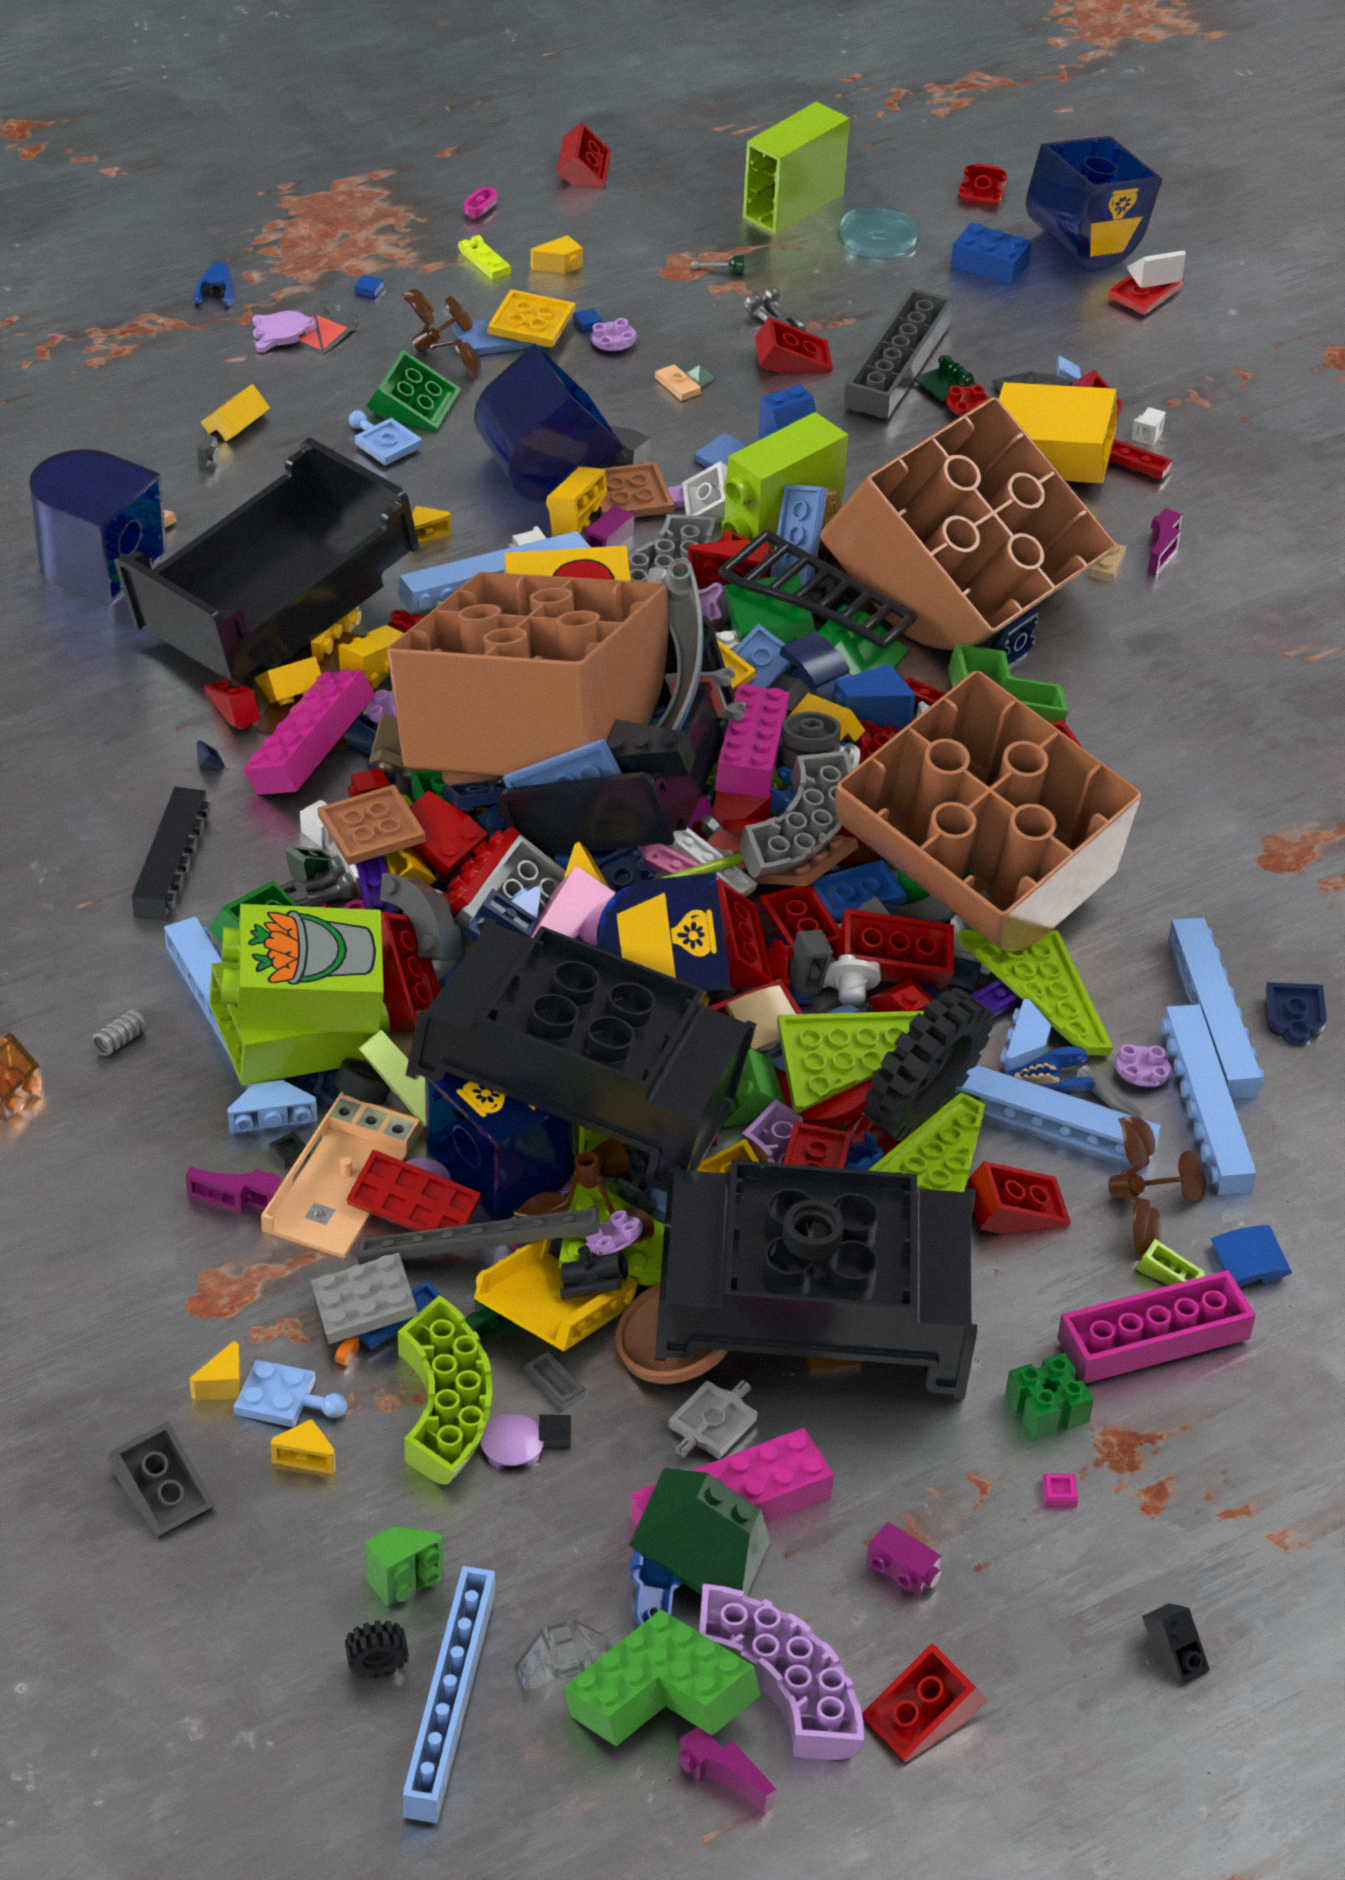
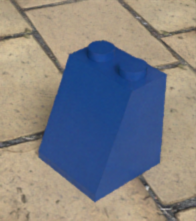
M800 384L761 397L758 441L816 412L814 396Z
M890 664L835 681L834 693L832 694L833 703L850 709L859 722L865 720L872 722L877 728H883L888 725L899 730L904 729L912 722L915 693Z

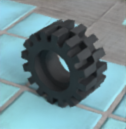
M380 1620L374 1621V1625H369V1622L363 1624L362 1629L357 1626L353 1629L354 1633L349 1632L347 1634L345 1647L348 1666L351 1668V1672H357L358 1676L363 1677L367 1673L368 1678H374L375 1674L383 1677L387 1671L393 1674L396 1672L395 1667L401 1669L404 1667V1663H407L409 1660L405 1631L403 1627L400 1628L398 1623L392 1625L391 1621L386 1620L384 1624H381Z

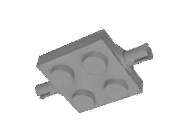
M707 1380L669 1419V1428L685 1438L675 1447L676 1453L678 1455L681 1454V1457L684 1458L697 1446L720 1459L757 1420L758 1412L742 1401V1398L751 1390L750 1385L741 1380L732 1391L721 1389Z

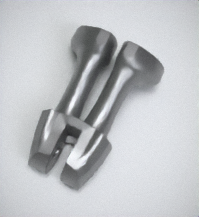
M777 287L768 288L764 293L763 299L757 293L747 297L744 308L750 316L764 322L770 317L806 332L804 324L794 313H786L780 307L782 293Z
M339 855L332 856L329 859L328 872L325 875L307 881L294 879L280 886L302 907H310V905L334 899H351L357 896L354 878L350 872L346 873Z

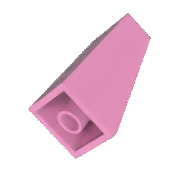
M575 866L552 893L537 918L540 921L530 938L534 937L540 926H544L580 941L594 930L601 920L606 918L621 901L622 897L578 866Z

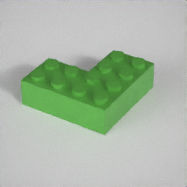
M960 643L955 644L948 667L952 688L973 671H980L1046 721L1056 722L1064 720L1065 722L1068 708L1061 685L1011 677L1005 651Z
M662 1609L563 1687L571 1717L615 1746H618L665 1706L713 1736L761 1696L754 1665Z

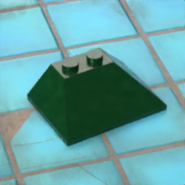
M665 1468L661 1472L628 1545L701 1595L703 1584H710L741 1590L747 1596L771 1539L761 1509L718 1479L705 1472Z

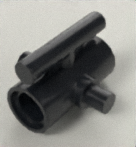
M587 1245L578 1249L580 1260L566 1262L561 1266V1280L564 1288L560 1289L562 1300L621 1290V1282L626 1281L629 1276L628 1263L622 1252L597 1256L591 1252Z

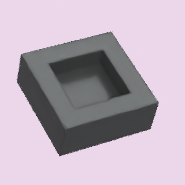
M207 435L198 446L199 468L208 470L212 463L217 461L220 452L217 447V437Z

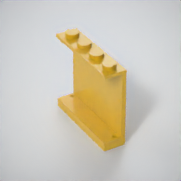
M552 1239L533 1241L522 1248H518L513 1254L500 1259L496 1264L479 1273L476 1278L475 1300L562 1351L567 1350L623 1313L634 1300L638 1281L628 1276L626 1281L621 1282V1290L562 1300L560 1289L564 1288L561 1280V1269L558 1268L559 1259L548 1253Z

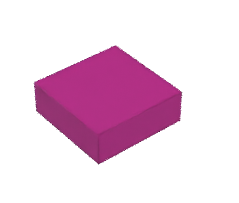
M1043 1473L1042 1483L1045 1506L1077 1507L1078 1494L1075 1474Z

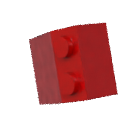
M768 317L755 336L759 365L765 370H772L779 374L830 373L833 370L828 340Z
M750 540L689 545L688 561L692 565L698 590L708 588L713 583H720L723 587L724 585L732 584L718 575V569L745 547ZM762 544L732 572L742 578L768 556L769 544ZM767 571L756 580L765 579Z
M427 791L409 807L426 834V842L414 845L411 848L443 878L460 871L462 865L468 859L475 856L473 850L483 840L487 842L488 833L468 814L430 791Z
M983 1161L968 1178L966 1188L976 1189L973 1211L980 1230L999 1234H1011L1068 1227L1071 1224L1055 1176Z
M932 1642L862 1712V1717L906 1763L964 1725L988 1699Z

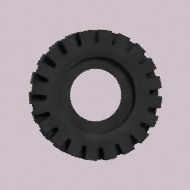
M953 988L951 992L949 990L943 992L938 1000L934 998L925 1006L923 1015L918 1013L909 1023V1032L906 1034L902 1031L894 1042L897 1046L896 1049L887 1052L880 1063L884 1068L875 1073L870 1083L873 1087L867 1091L865 1102L867 1103L863 1107L865 1117L896 1141L906 1139L941 1109L942 1104L946 1105L956 1096L954 1092L956 1087H962L970 1076L967 1074V1071L976 1067L982 1056L979 1052L986 1048L990 1038L988 1034L993 1028L994 1022L991 1021L994 1018L993 1012L959 988Z

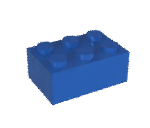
M970 223L953 243L950 267L1012 286L1029 265L1032 241L1020 236L1003 233L1001 230H993L981 224Z

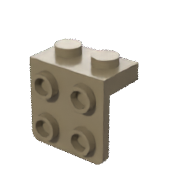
M385 714L380 717L368 764L378 767L383 772L402 775L404 779L411 781V772L420 771V769H410L403 764L397 718Z

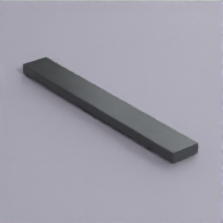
M596 1207L365 1238L359 1242L357 1259L360 1265L398 1252L400 1258L405 1259L599 1233L600 1212L599 1208Z

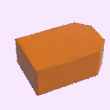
M353 1336L343 1341L335 1354L336 1362L344 1366L350 1363L360 1350L359 1337Z

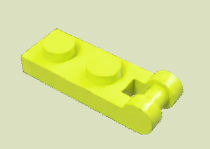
M480 235L473 236L469 241L465 239L458 242L460 252L491 280L511 274V265L486 245Z

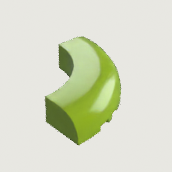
M439 1295L419 1312L418 1316H415L398 1331V1355L416 1371L428 1395L426 1409H424L415 1427L404 1438L405 1462L430 1480L446 1485L464 1469L482 1440L492 1404V1378L490 1362L487 1353L480 1344L477 1332L472 1331L466 1323L465 1317L454 1305Z

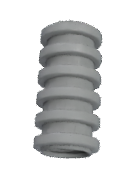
M130 1009L127 1014H123L120 1018L114 1020L113 1023L108 1024L106 1028H102L100 1032L93 1035L96 1049L103 1055L109 1056L119 1046L122 1047L126 1042L131 1041L133 1037L146 1030L145 1020L139 1012Z

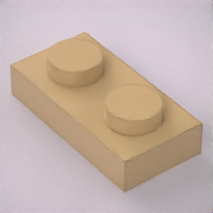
M1116 543V549L1110 555L1090 568L1089 576L1113 582L1125 556L1127 546Z

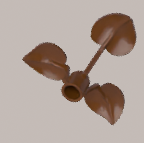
M412 289L405 292L401 298L410 304L415 313L425 323L424 327L419 330V333L412 337V343L416 350L423 353L430 348L433 351L438 347L454 344L472 381L476 379L481 369V361L468 342L463 343L461 339L438 343L440 339L439 332L455 321L463 331H469L472 328V319L463 309L461 303L453 296L447 297L445 304L453 318L437 329L433 327L428 328L434 323L435 319L432 315L433 307L430 301L419 290Z
M1122 1117L1118 1121L1123 1131L1125 1151L1130 1164L1134 1167L1121 1171V1175L1111 1176L1108 1188L1110 1195L1114 1199L1125 1198L1126 1202H1136L1133 1208L1135 1255H1141L1148 1250L1154 1239L1160 1242L1162 1237V1222L1158 1210L1150 1208L1149 1200L1137 1197L1140 1193H1143L1145 1186L1181 1182L1184 1198L1193 1201L1203 1197L1207 1181L1203 1173V1163L1199 1155L1194 1151H1186L1181 1154L1178 1161L1180 1176L1144 1181L1135 1172L1149 1165V1157L1155 1152L1153 1131L1150 1125L1141 1118Z
M608 1138L590 1152L578 1154L574 1159L576 1174L571 1175L572 1182L567 1200L564 1201L563 1196L558 1193H540L527 1200L519 1209L513 1211L515 1218L568 1211L566 1208L572 1204L577 1183H580L584 1188H594L598 1185L611 1216L615 1211L603 1185L602 1178L605 1179L607 1175L620 1177L625 1174L630 1163L628 1153L619 1141ZM634 1207L624 1209L628 1216L637 1217L643 1223V1230L640 1236L631 1244L645 1241L653 1236L655 1232L654 1223L645 1211Z

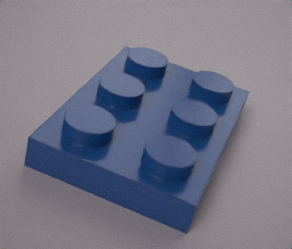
M884 860L821 876L811 883L835 922L842 921L846 908L857 910L864 902L869 901L875 895L879 900L890 905L906 903L907 894Z

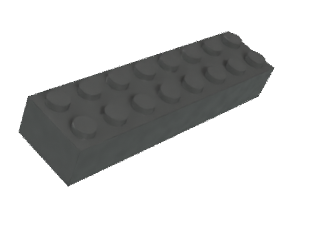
M911 288L846 383L844 407L888 419L950 325L954 299Z

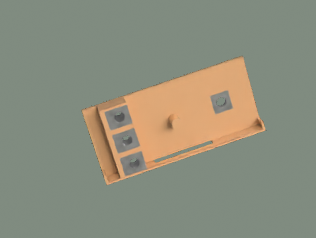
M341 1091L262 1213V1231L344 1259L372 1215L348 1205L346 1201L370 1153L374 1149L405 1161L425 1126L413 1114L382 1104L365 1103ZM321 1135L322 1140L293 1183L292 1178ZM318 1213H323L326 1215L323 1218L315 1217V1215Z

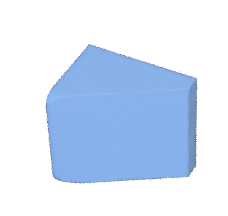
M1058 356L1057 376L1069 378V383H1073L1081 378L1079 366Z

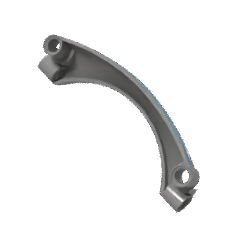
M684 558L674 559L669 564L668 570L661 567L650 568L647 582L664 583L667 585L669 632L677 654L676 685L670 703L656 726L679 731L688 716L697 691L702 669L704 646L703 615L697 583L691 563ZM680 573H686V575L681 577Z

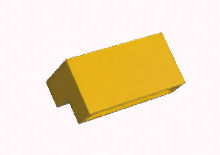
M251 384L201 421V424L209 434L217 429L223 439L227 441L269 410L270 407L254 384Z
M810 693L806 694L789 715L802 712H818L835 718L841 724L840 741L845 738L856 742L865 731L850 709Z

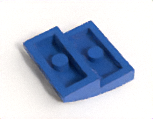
M1270 1225L1241 1228L1210 1238L1224 1270H1229L1239 1288L1259 1279H1262L1265 1285L1292 1274Z

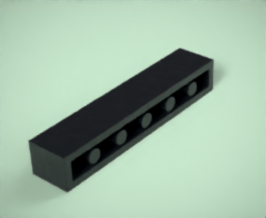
M174 786L132 894L133 914L135 917L166 921L170 910L175 909L176 893L182 890L184 872L188 873L190 868V856L196 853L197 837L202 836L204 819L209 818L211 803L207 802L206 790Z

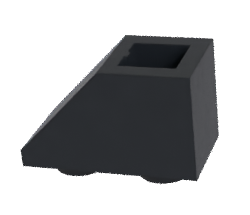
M1168 1603L1142 1616L1153 1649L1180 1683H1184L1210 1670L1189 1607Z

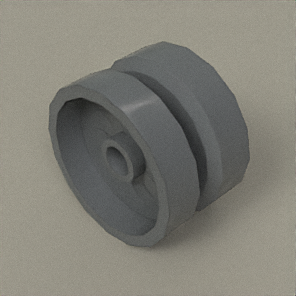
M818 712L795 713L787 717L783 721L781 761L785 766L793 769L797 756L839 752L838 743L840 742L841 724L835 718Z

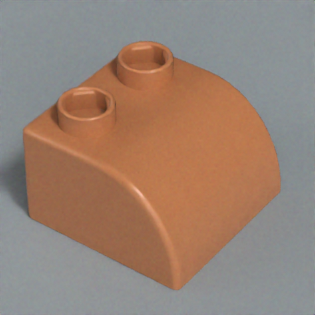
M995 397L989 398L869 474L820 532L822 542L843 566L848 576L916 614V621L902 634L925 646L943 650H954L956 643L975 646L986 641L1105 559L1116 549L1114 540L1005 406ZM871 601L877 610H879L882 607L877 603ZM892 612L885 617L893 627L903 619Z
M494 572L477 573L387 648L403 764L410 769L441 771L442 779L447 785L485 780L499 781L505 774L604 738L607 743L616 719L649 725L659 700L666 667L669 633L667 585L655 582Z
M973 671L840 780L836 789L835 808L837 817L844 828L997 948L1005 952H1017L1028 948L1046 936L1117 872L1141 799V792L984 673ZM967 870H971L975 874V877L969 875L962 881L963 874ZM985 889L990 899H985L979 892Z

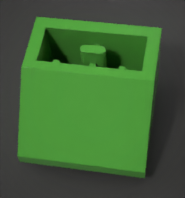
M752 1049L749 1050L736 1098L722 1126L729 1127L755 1121L775 1099L783 1104L785 1103L770 1057Z
M392 1526L365 1541L367 1582L388 1608L398 1602L408 1600L412 1594L426 1586L429 1587L436 1584L444 1576L443 1537L440 1533Z

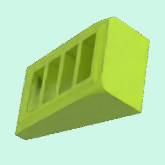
M1154 1239L1135 1268L1144 1275L1168 1285L1187 1281L1184 1279L1186 1275L1192 1276L1191 1280L1204 1277L1206 1273L1156 1239ZM1175 1269L1180 1271L1179 1275L1174 1272Z

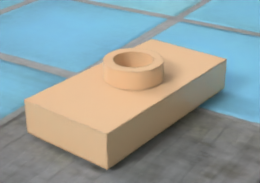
M675 364L655 371V378L681 401L701 394V387Z

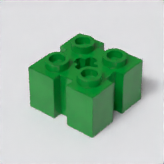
M1065 1352L1043 1359L1040 1368H1035L1032 1364L1009 1370L1005 1395L1016 1413L1024 1410L1022 1422L1033 1440L1055 1434L1057 1426L1061 1424L1070 1429L1090 1422L1094 1398L1082 1380L1075 1381L1076 1370Z

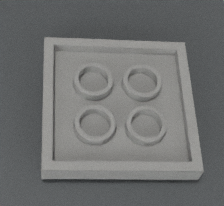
M399 1252L311 1280L329 1344L419 1315Z

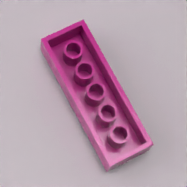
M347 669L335 673L324 672L316 678V682L312 687L304 692L302 699L290 709L287 717L277 725V729L273 734L264 740L263 746L250 757V761L243 768L257 795L297 792L375 696L362 670L350 671Z
M738 684L733 703L744 702L747 712H743L744 718L740 721L729 718L718 761L715 791L769 798L782 741L783 721L787 718L790 692L778 688L766 689L752 684Z
M1227 1270L1061 1314L1057 1339L1074 1366L1079 1379L1086 1384L1248 1340L1251 1338L1256 1315L1231 1273Z
M804 1428L691 1470L709 1473L761 1509L765 1523L832 1497L834 1474ZM656 1484L631 1493L630 1517L636 1527Z

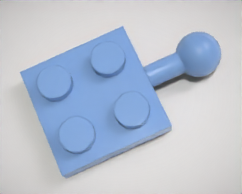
M355 410L349 415L348 420L352 428L365 430L355 436V444L385 466L422 447V439L393 418H389L374 426L367 421V416L363 411Z
M256 1359L233 1409L234 1414L237 1416L294 1428L304 1406L321 1409L327 1417L336 1419L346 1412L347 1402L338 1393H331L326 1397L310 1394L316 1381L314 1371Z

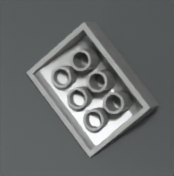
M519 835L470 904L462 908L454 917V923L459 925L460 931L464 933L470 924L469 920L475 916L492 888L509 900H513V895L524 888L529 891L538 886L541 889L538 918L554 890L563 881L566 871L522 835Z

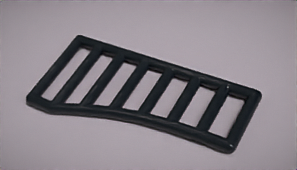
M763 530L718 569L720 577L741 589L787 602L813 612L848 629L882 649H886L917 619L915 613L769 530ZM766 541L778 547L743 578L732 572ZM786 553L798 558L795 563L770 585L766 586L754 582ZM806 565L819 570L794 594L779 590ZM828 576L840 582L818 603L805 599ZM849 588L861 594L840 614L828 608ZM870 600L882 606L863 625L850 619ZM891 612L903 618L884 637L871 631Z

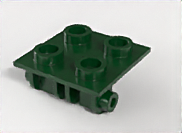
M948 355L939 357V368L914 377L918 384L942 403L946 401L951 386L972 387L976 385L973 374L966 371L959 363L954 362Z

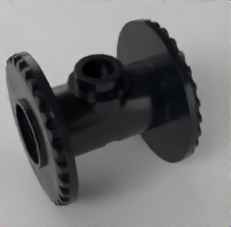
M634 1147L640 1155L630 1161L625 1178L607 1175L604 1179V1184L611 1193L620 1197L626 1203L645 1211L647 1214H652L656 1210V1205L647 1196L651 1186L645 1180L650 1154Z

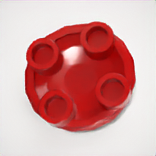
M976 384L972 387L951 386L946 402L952 412L962 416L988 400L989 397L985 394V388L981 385Z
M776 939L767 948L773 980L781 978L788 989L790 986V975L787 974L788 962L792 960L793 948L790 945H785L783 941Z

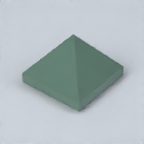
M701 365L685 373L700 387L715 381V377Z

